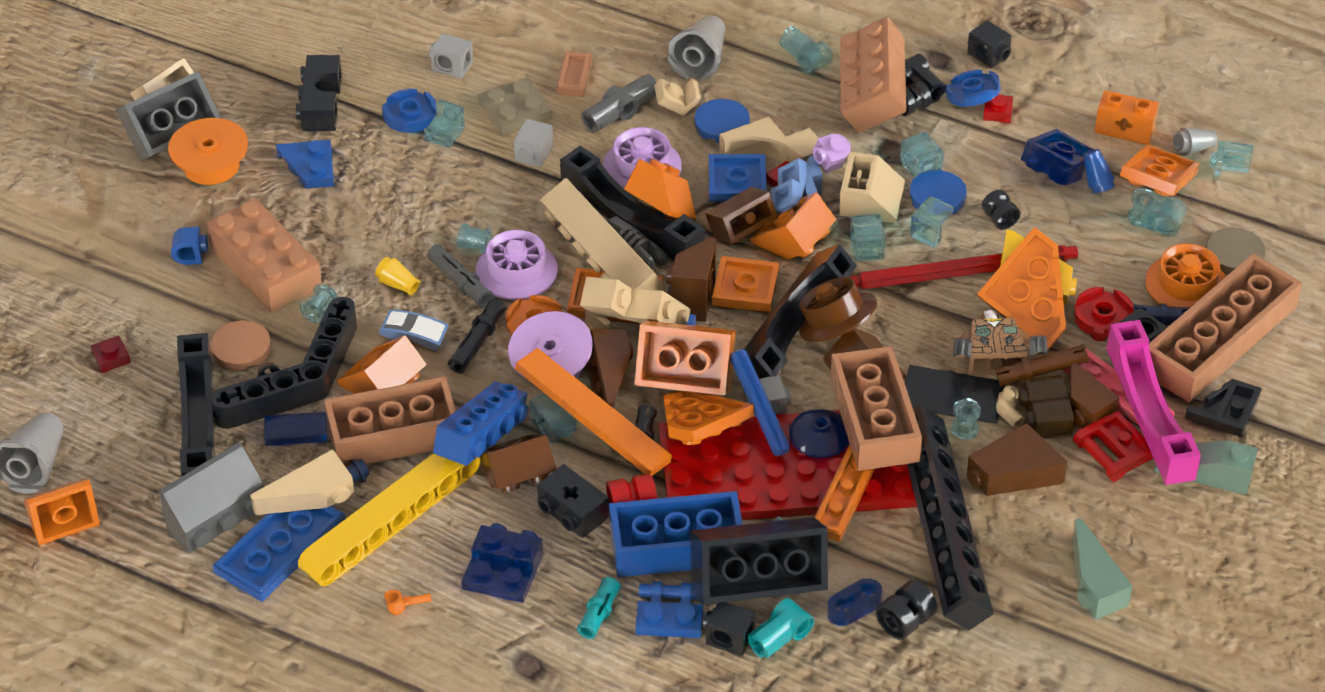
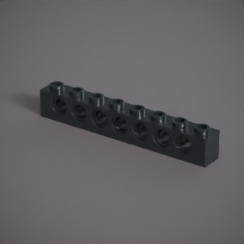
M919 404L913 408L922 435L920 462L907 464L943 616L970 631L994 613L944 419Z

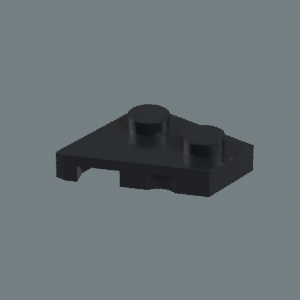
M1231 379L1223 384L1221 389L1206 395L1204 402L1198 406H1189L1186 410L1185 419L1242 438L1259 401L1262 388Z

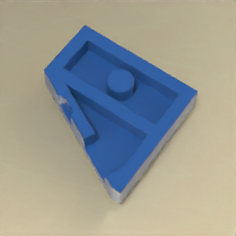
M330 140L276 144L277 156L284 158L288 163V169L299 177V181L305 189L334 186Z

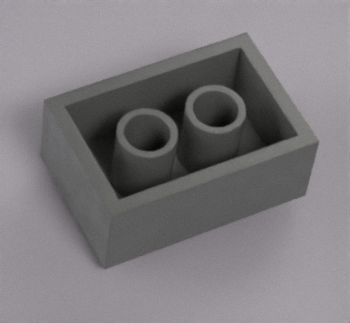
M199 71L116 109L140 160H144L167 149L172 135L183 125L203 118H221Z

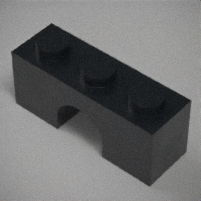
M307 55L306 65L301 66L300 70L301 83L303 85H298V99L301 103H296V120H301L302 131H336L338 117L336 94H340L342 81L340 55Z

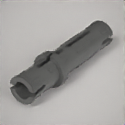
M436 244L429 249L427 253L428 259L457 284V288L462 294L469 295L478 306L485 307L488 301L494 297L493 292L480 282L478 275L464 268L442 245Z

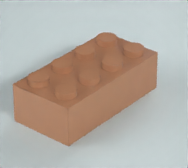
M888 16L840 38L841 113L857 133L906 112L904 37Z
M256 198L206 222L210 248L271 313L322 288L319 263Z
M893 347L832 354L830 380L858 471L920 462L922 435Z
M446 376L324 400L333 450L345 467L351 464L350 461L352 459L357 461L361 458L365 464L433 451L437 426L456 412Z

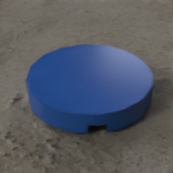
M979 69L958 74L951 79L950 85H946L947 99L951 104L957 106H975L988 102L1001 91L999 76L993 71H988L989 74Z
M411 88L390 94L386 98L387 102L383 103L382 106L384 122L389 128L404 133L419 132L430 127L436 121L438 115L436 99L428 92L424 91L423 94L417 92V89Z
M715 99L703 103L696 110L694 116L696 132L706 140L708 138L715 139V143H719V134L750 123L748 110L742 104L729 99Z
M930 170L920 173L912 180L909 196L915 209L927 215L942 216V213L949 212V215L963 208L967 190L965 183L955 174L943 170Z

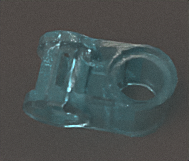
M1138 189L1132 194L1131 201L1133 207L1129 210L1127 219L1136 227L1146 228L1171 236L1178 233L1187 212V207L1184 202L1177 198L1162 196L1148 189Z

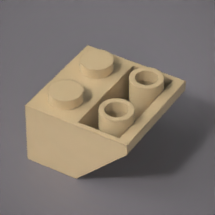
M850 152L840 192L839 216L896 223L905 180L878 155Z

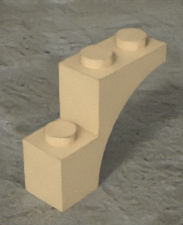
M766 117L719 134V154H765V159L783 163L786 160L790 163L798 158L807 162L809 156H813L812 150L818 137L811 128L785 137L772 119Z
M586 277L580 303L581 307L594 315L615 317L641 324L647 320L687 325L691 310L664 291L632 289L618 279Z

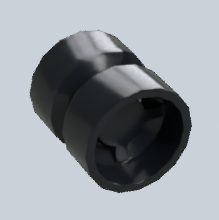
M912 579L902 585L894 595H890L876 607L875 614L879 624L887 634L897 640H904L919 627V624H923L937 612L938 605L934 595L927 586L920 581Z

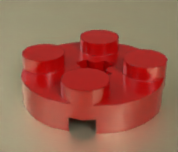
M1093 287L1079 294L1074 306L1073 318L1077 326L1087 334H1090L1093 340L1105 341L1109 336L1110 324L1120 323L1121 320L1134 312V305L1131 299L1119 290L1114 289L1112 293L1104 291V287ZM1101 310V311L1104 312V313H1105V312H1110V313H1109V314H1100L1098 311Z

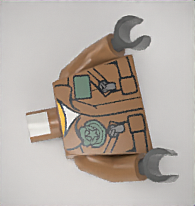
M987 310L982 313L981 319L973 320L971 330L965 331L960 338L954 339L953 356L969 357L968 375H995V368L1019 363L1022 358L1028 357V354L1048 353L1046 336L1035 335L1030 337L1024 330L1018 328L1014 319L999 318V314L995 310Z

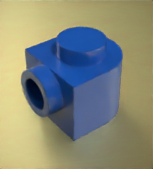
M186 227L176 230L173 234L171 245L172 259L183 265L202 264L204 252H208L209 248L207 234L201 235L200 227Z

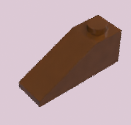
M591 329L593 348L587 362L592 392L612 407L628 362L632 358L633 346L628 341L626 330Z

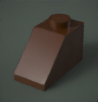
M1076 362L1071 365L1068 399L1073 412V424L1084 428L1117 411L1119 396Z

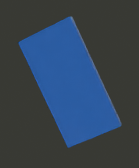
M332 506L320 509L266 514L212 565L213 572L263 602L298 568V560L303 551L346 519L345 514Z

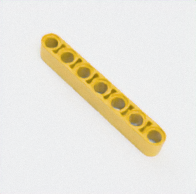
M436 454L430 455L306 548L299 557L298 567L323 587L333 583L472 477L480 466V457H477L465 466Z

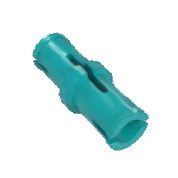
M611 577L602 579L595 596L588 600L586 604L587 611L577 626V632L582 637L594 639L603 620L610 616L612 612L611 605L621 590V584L616 579Z

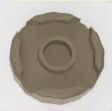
M1229 227L1220 229L1211 234L1206 248L1217 256L1220 262V269L1228 275L1253 253L1262 259L1265 257V245L1262 240L1254 233L1242 228Z

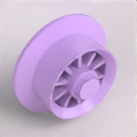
M637 127L624 131L616 138L614 147L609 150L603 160V167L620 186L625 188L639 159L650 162L654 158L664 164H670L680 170L679 176L682 171V162L679 154L670 146V141L666 135L653 128Z
M508 230L494 236L476 265V275L480 278V282L488 290H491L495 297L505 300H518L520 298L525 300L530 299V295H540L553 285L558 274L557 261L553 254L545 248L543 241L537 235L525 230Z
M544 312L527 319L514 331L508 345V356L515 370L517 361L536 348H539L577 379L591 356L593 348L592 336L586 324L578 317L565 312ZM516 371L521 377H523L524 379H526V378H525L524 376H522L518 371Z

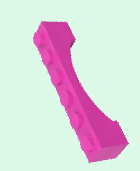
M1134 320L1110 324L1106 350L1165 485L1196 480L1201 454L1191 432L1185 433L1181 429L1165 401L1154 370L1149 349L1150 341L1141 321Z

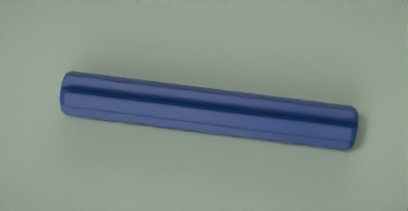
M744 349L732 352L731 363L750 404L754 405V413L773 454L781 456L788 453L790 445L747 352Z

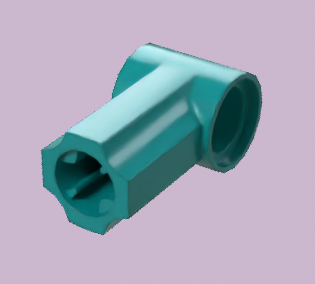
M785 598L774 608L771 617L748 634V643L757 656L768 658L791 639L796 641L803 639L811 631L815 622L814 617L790 598Z

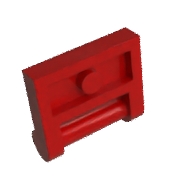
M1118 410L1078 430L1073 436V442L1079 448H1084L1106 470L1105 475L1112 482L1120 480L1125 473L1154 459L1145 437ZM1098 437L1120 460L1114 462L1093 439Z

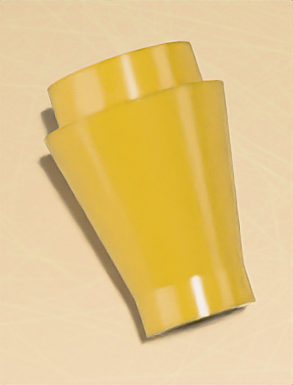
M385 257L376 268L375 276L379 278L380 283L404 291L409 295L414 294L420 285V280L415 278L396 258Z

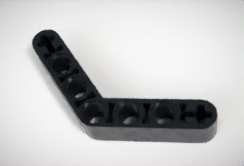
M337 297L330 301L302 364L216 390L211 397L215 423L221 428H234L326 398L357 330L354 301L348 297Z

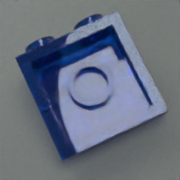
M1054 129L1028 139L1020 160L1025 162L1026 166L1032 170L1047 174L1055 183L1067 186L1081 180L1085 170L1083 154L1094 149L1066 133Z
M493 523L490 527L481 525L471 548V560L461 581L462 589L524 603L543 556L542 538H538L537 534L530 530H523L521 533L508 531L505 526L499 523Z

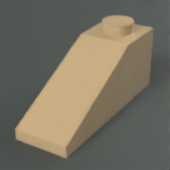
M332 449L252 493L250 498L254 513L262 515L328 508L335 503L344 502L355 492L351 474Z

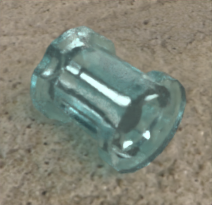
M462 223L457 235V247L464 249L466 246L479 249L481 253H485L488 243L493 238V230L490 228L485 230L470 227L467 223Z
M319 283L313 288L311 297L301 303L300 311L306 319L319 323L330 301L338 296L331 287Z
M965 398L959 400L954 404L953 413L956 418L952 422L951 430L960 439H972L979 432L977 419L980 417L981 407L972 399Z

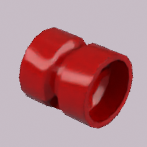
M650 473L632 476L630 482H627L624 478L606 481V494L609 497V503L658 499L654 480Z

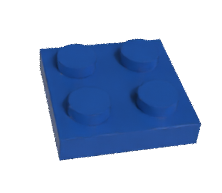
M709 154V202H725L750 187L767 191L765 154Z

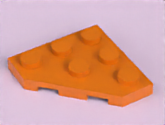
M1034 227L977 293V297L997 311L1003 318L1014 319L1018 328L1024 330L1030 337L1035 335L1046 336L1048 350L1066 330L1058 245Z
M676 390L663 396L669 437L681 440L686 445L699 444L706 437L719 435L722 433V430L742 424V421L754 417L753 404L713 394Z

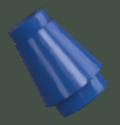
M1100 149L1084 153L1088 188H1091L1093 193H1101L1115 186L1113 181L1115 176L1101 154Z

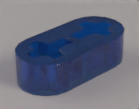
M864 578L831 596L827 603V617L829 621L834 625L846 626L876 610V607L882 602L883 591L881 584L874 579Z

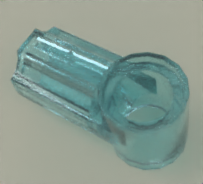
M794 26L785 29L784 34L780 37V45L797 59L800 69L806 74H811L833 61L832 51L826 42L819 41L816 43Z

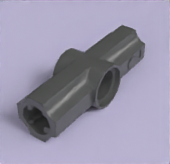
M646 74L623 88L619 86L610 87L600 102L581 112V120L584 122L586 129L594 133L619 118L623 121L630 120L637 113L640 105L656 96L654 88L656 84L655 78L650 74Z

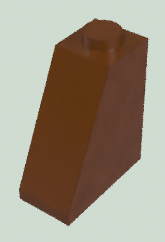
M1025 423L971 454L968 458L966 477L974 487H978L986 496L1054 486L1065 482L1068 461Z

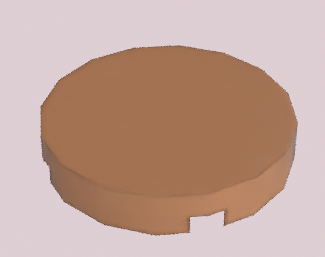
M245 320L230 322L220 327L213 334L210 342L212 355L216 363L227 370L243 371L247 370L248 366L254 365L257 367L269 357L272 349L269 332L262 325Z

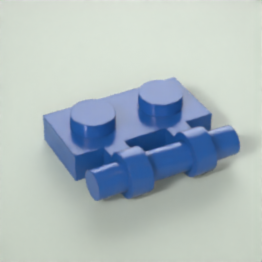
M653 581L652 584H639V597H651V602L638 601L636 635L701 638L703 604H691V599L698 600L692 594L691 583H682L681 586L663 585V582ZM662 598L681 599L680 603L662 602Z

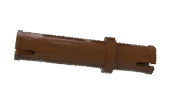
M1081 344L1080 346L1029 360L1025 357L1019 363L995 368L999 385L1003 387L1004 385L1069 368L1075 362L1079 365L1089 363L1085 345Z

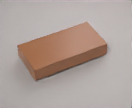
M565 51L556 87L557 95L584 97L593 62L591 53Z

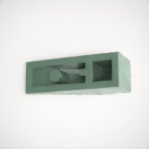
M1228 440L1196 443L1201 457L1196 480L1192 482L1247 495L1258 448ZM1155 465L1154 472L1160 473L1157 465Z
M1081 518L1075 520L1072 544L1078 600L1084 609H1088L1096 620L1128 607L1132 585Z

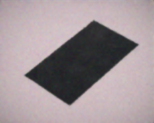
M909 365L905 380L912 408L920 404L933 413L995 424L998 423L999 414L996 411L997 398L999 393L1003 392L1006 385L1000 387L999 380Z

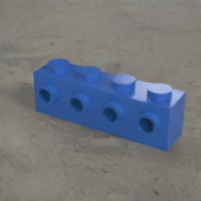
M493 382L437 426L433 454L467 466L474 459L480 457L490 446L495 445L501 437L509 434L516 425L526 419L529 410L528 405H526L528 393L517 389L512 384Z

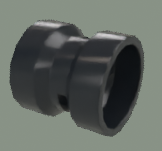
M917 81L910 84L909 88L906 89V112L902 113V116H909L915 113L917 108L924 109L931 105V93L924 82Z
M995 190L989 193L983 199L981 205L983 211L987 216L991 217L993 224L999 230H1005L1015 225L1021 215L1019 208L1010 202V197L1003 190Z

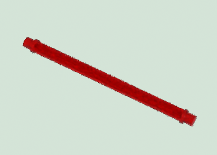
M1065 245L1058 246L1059 259L1061 261L1067 262V260L1078 258L1076 245L1068 247ZM1003 253L865 271L849 277L854 280L857 288L864 290L996 272L1000 268Z

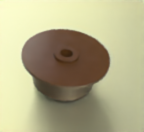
M850 277L828 280L811 289L800 300L799 307L806 319L800 327V336L808 342H821L841 336L865 322L874 313L878 304L877 300L870 293H860L854 280Z

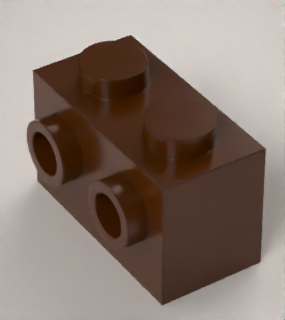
M754 187L744 190L705 212L713 237L730 244L738 242L743 237L778 218L770 193Z

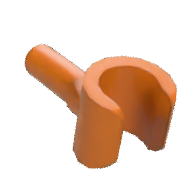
M396 589L389 590L384 594L388 611L393 615L401 614L406 606L431 602V594L402 597L401 592Z

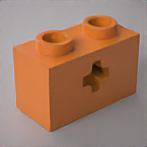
M1104 90L1097 110L1094 133L1146 145L1150 144L1156 126L1159 102Z

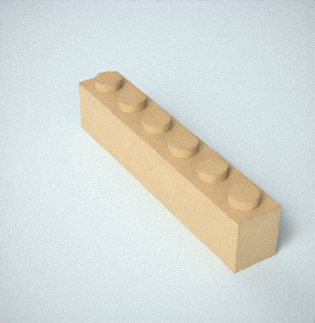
M567 178L540 199L547 209L543 214L554 226L557 223L560 224L557 229L567 241L572 238L575 240L572 246L582 257L586 254L589 256L586 261L596 273L601 270L604 272L601 275L602 278L618 279L632 289L658 291L666 289L655 272Z

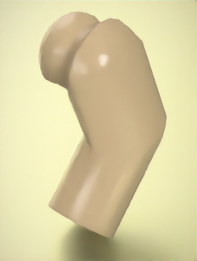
M1008 385L998 395L996 411L1008 424L1017 429L1023 425L1025 417L1015 409L1016 399L1019 397L1018 389Z

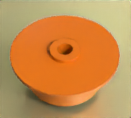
M203 118L189 122L179 128L169 141L168 152L173 163L183 169L188 179L198 184L214 185L229 180L237 173L240 161L248 150V137L243 128L232 121L222 118Z
M1183 243L1168 248L1162 257L1149 267L1146 273L1145 286L1150 297L1159 305L1164 303L1172 307H1192L1221 282L1226 275L1220 269V262L1212 251L1197 244Z

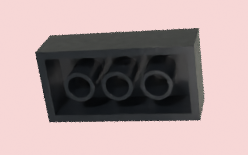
M815 517L690 530L691 591L703 604L828 590L827 527Z

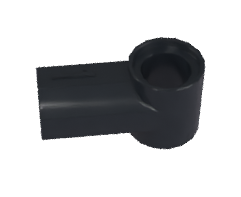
M916 54L905 59L906 86L922 81L931 93L932 104L939 101L942 95L946 93V84L930 71L926 58L921 54Z

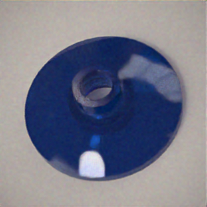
M825 409L809 410L798 415L790 425L789 438L792 445L799 452L815 458L832 457L843 452L849 445L842 417L836 412Z

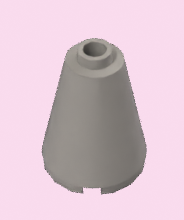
M713 15L705 16L677 33L671 39L668 46V61L676 73L686 79L690 77L697 79L696 81H703L710 78L718 70L721 63L725 36L723 21Z
M46 412L40 413L0 441V481L3 479L9 483V489L24 494L35 493L48 482L64 431V426L57 416Z

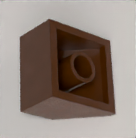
M709 238L676 254L674 265L668 266L666 284H671V287H668L667 294L690 308V314L696 315V321L706 322L716 282V238Z
M532 433L490 446L480 456V466L491 488L501 489L502 493L517 490L520 488V482L530 479L532 484L539 483L549 476V473L557 469L548 437L545 434Z

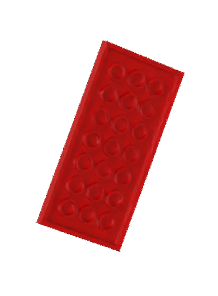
M840 410L776 414L790 445L789 452L781 456L773 454L756 416L742 421V424L722 430V433L719 435L706 437L696 445H686L681 440L670 438L667 422L658 423L660 446L672 455L671 462L663 468L666 497L737 491L742 520L816 515L850 445ZM907 464L875 468L855 512L917 507Z

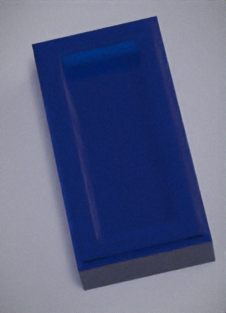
M326 412L265 416V446L328 442Z

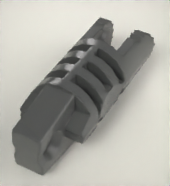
M617 216L608 219L607 222L651 269L654 268L655 262L658 265L667 263L669 260L667 254L634 226Z

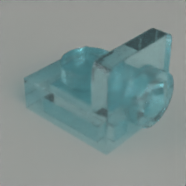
M440 99L436 103L437 115L424 131V140L450 148L465 128L464 109L460 105Z
M1219 140L1217 152L1211 151L1209 168L1214 169L1213 179L1219 180L1221 169L1249 173L1253 145Z

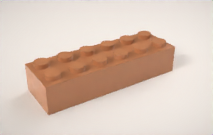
M1253 253L1149 343L1158 383L1190 403L1297 308L1302 282Z

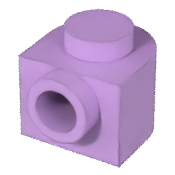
M830 134L818 138L812 151L815 161L821 165L825 173L840 169L844 165L851 146L844 136Z

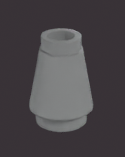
M1183 127L1173 135L1175 151L1185 156L1217 145V134L1214 130Z

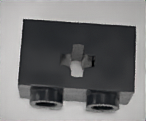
M565 464L537 484V503L540 509L545 514H551L561 522L566 530L573 531L582 539L609 518V497Z

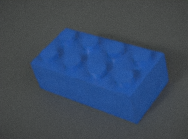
M737 491L609 503L610 532L617 577L691 570L690 530L743 525Z

